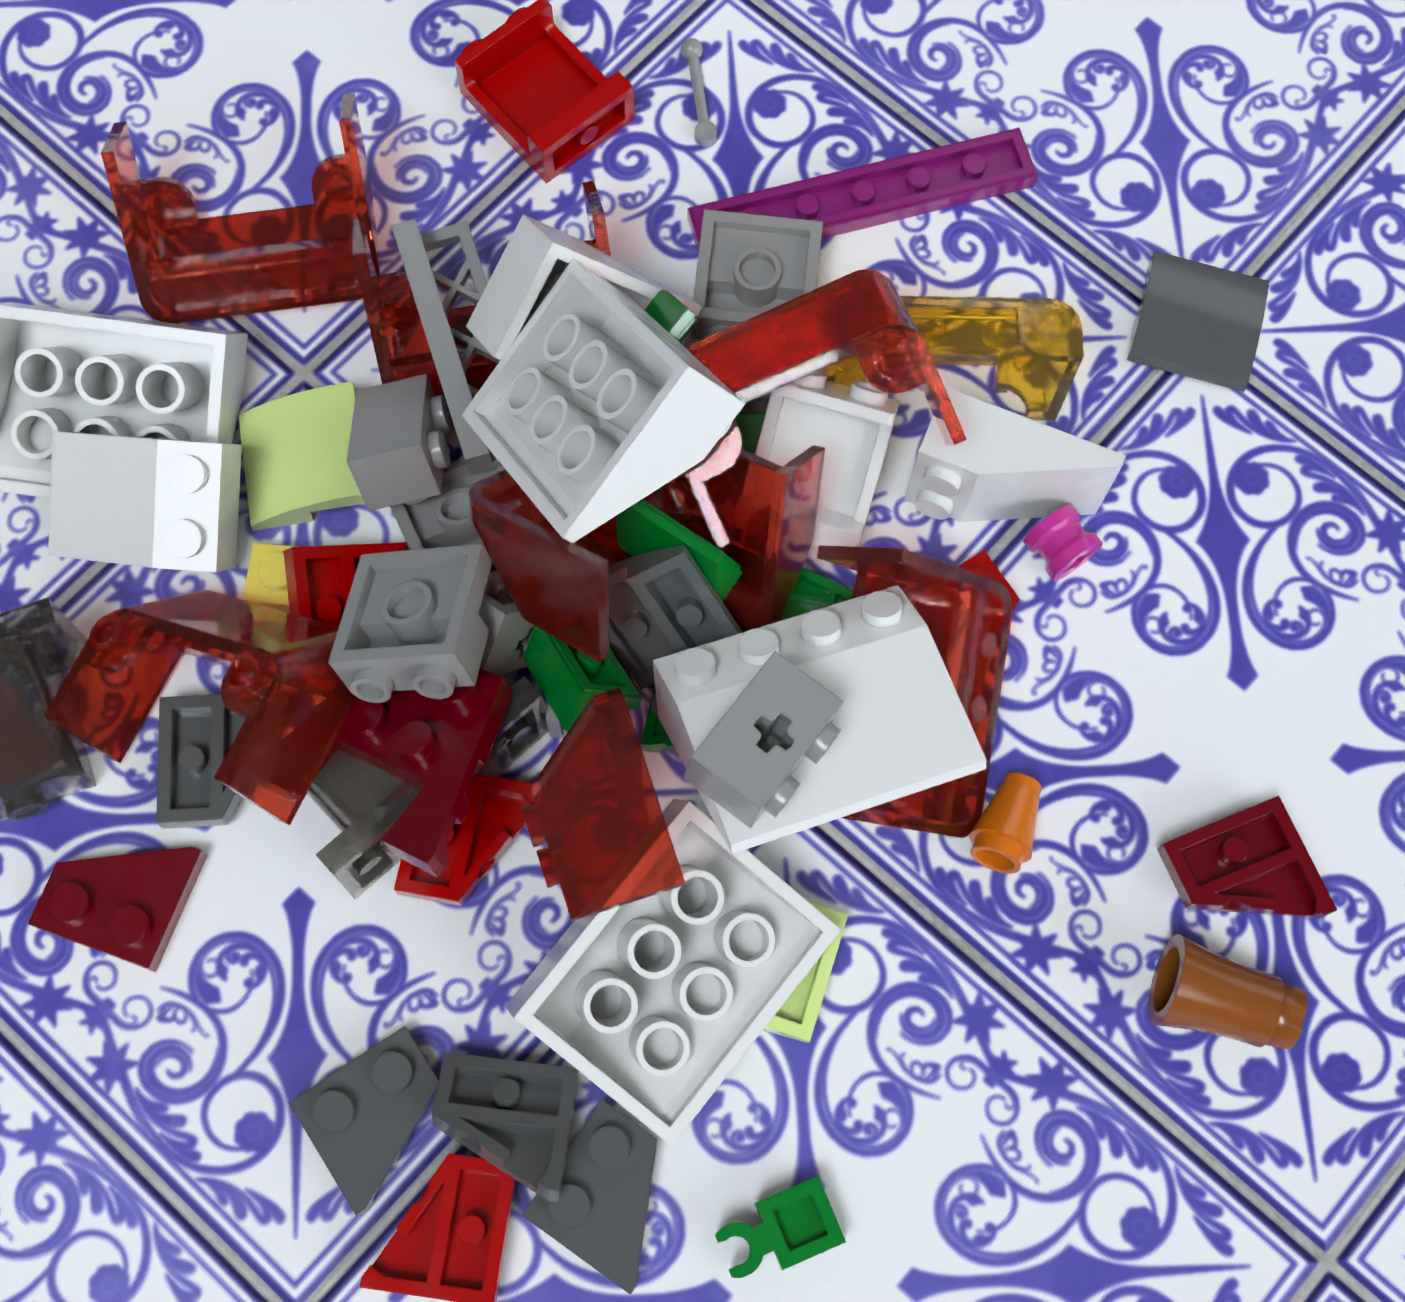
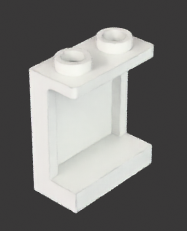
M792 364L790 370L779 368L771 381L769 389L771 396L747 489L740 500L735 524L856 557L900 401L888 398L889 391L873 383L853 381L851 387L826 381L828 374L812 366Z

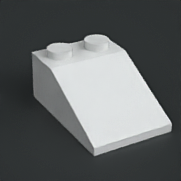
M523 214L466 327L494 358L501 360L573 258L626 293L644 310L658 292L663 289L668 290L697 316L702 307L688 297L574 236Z
M945 386L918 450L904 500L913 503L916 509L926 516L940 520L952 518L959 522L1047 517L1067 504H1072L1080 515H1094L1097 513L1122 468L1126 455Z
M52 431L48 556L149 568L220 572L236 568L242 444Z

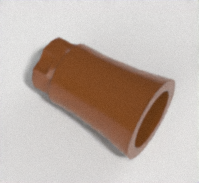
M1180 934L1170 939L1160 956L1152 979L1148 1001L1149 1020L1153 1025L1195 1030L1231 1038L1256 1047L1267 1045L1291 1050L1297 1043L1302 1033L1303 1021L1308 1010V997L1305 990L1284 983L1279 976L1248 967L1214 953Z

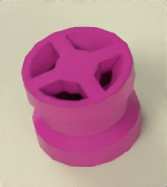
M1067 504L1048 515L1023 540V543L1030 552L1040 553L1045 559V571L1053 581L1060 580L1078 569L1095 555L1103 545L1094 532H1086L1079 524L1080 514L1072 504Z

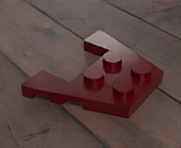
M481 668L479 669L475 686L454 687L453 694L445 699H432L419 694L416 690L392 691L390 699L386 702L370 703L356 697L345 685L251 758L242 770L255 784L295 804L337 750H341L420 788L421 790L382 841L393 855L439 878L445 870L450 857V853L446 850L445 846L453 825L463 824L471 803L466 796L471 779L477 766L486 765L513 692L503 677Z

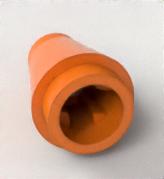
M1012 772L1005 775L1003 783L999 786L969 834V839L973 844L970 854L976 862L996 872L1013 874L1020 870L1022 863L1031 859L1040 801L1039 796L1042 791V786L1037 780L1022 773Z

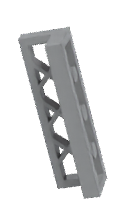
M416 219L391 225L469 474L472 475L501 466L502 464L461 416L473 400L472 398L479 391L469 385L465 377V372L475 354L478 353L496 363H499L500 359L494 358L475 336L471 338L451 328L447 320V316L458 296L477 305L487 286L468 222L463 221L420 234ZM461 242L466 261L455 281L431 269L426 254L427 251ZM470 274L476 292L464 287ZM437 285L448 290L443 302L441 301ZM455 342L467 347L461 360Z

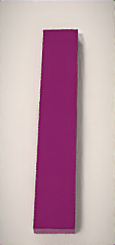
M1015 128L687 208V219L698 254L704 209L823 221L821 239L1031 188L1035 186L1038 175L1020 128Z

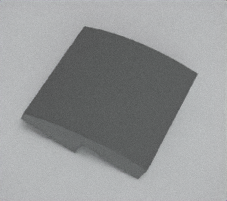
M1154 251L1147 269L1141 305L1133 324L1127 361L1244 392L1250 378L1258 346L1270 281Z
M685 545L653 550L624 559L575 580L573 596L641 690L655 684L652 660L743 633Z

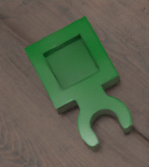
M819 1176L754 1203L761 1220L760 1224L751 1227L744 1223H730L722 1227L714 1235L717 1243L737 1236L743 1238L749 1246L747 1260L729 1269L731 1278H743L752 1274L760 1266L763 1255L772 1251L780 1269L784 1270L846 1243Z

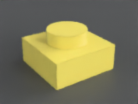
M253 542L242 600L247 609L290 613L283 551L297 546Z

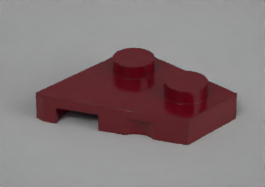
M1279 796L1170 840L1157 848L1185 908L1308 918H1323L1337 911Z
M187 847L56 862L28 924L36 929L156 973L208 855L200 849Z

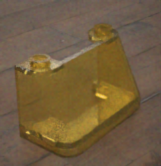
M849 296L836 300L824 308L819 316L816 332L818 367L828 374L826 381L851 387L853 381H864L877 385L878 364L994 366L995 393H1007V390L1016 394L1025 404V417L1036 421L1056 420L1084 357L1083 331L1079 315L1068 304L1051 298Z

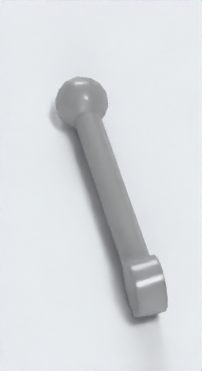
M689 38L682 43L681 53L688 60L698 119L694 139L698 145L709 147L717 140V128L709 121L699 62V58L703 53V47L696 38Z

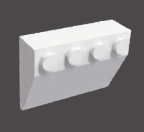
M573 258L461 416L563 539L574 543L703 461L717 441L728 432L733 420L746 403L630 296Z
M0 302V492L50 498L52 431L232 444L243 396L248 333L13 302Z
M898 585L652 660L658 718L685 768H687L693 753L774 651H777L844 701L832 721L835 726L841 729V732L817 764L807 757L800 763L791 776L801 784L776 818L765 810L752 828H749L697 789L731 854L986 769L985 755L929 628ZM769 735L762 743L758 742L757 746L768 753L772 747L778 746L780 742Z
M673 799L505 1007L520 1024L670 1146H673L836 938L841 929L747 849L731 854L715 822L690 801Z

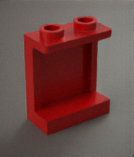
M537 0L528 7L517 9L509 16L506 23L485 38L476 39L469 43L461 55L455 59L460 93L546 184L634 120L632 84L619 71L607 79L556 27L553 21L552 5L547 0Z

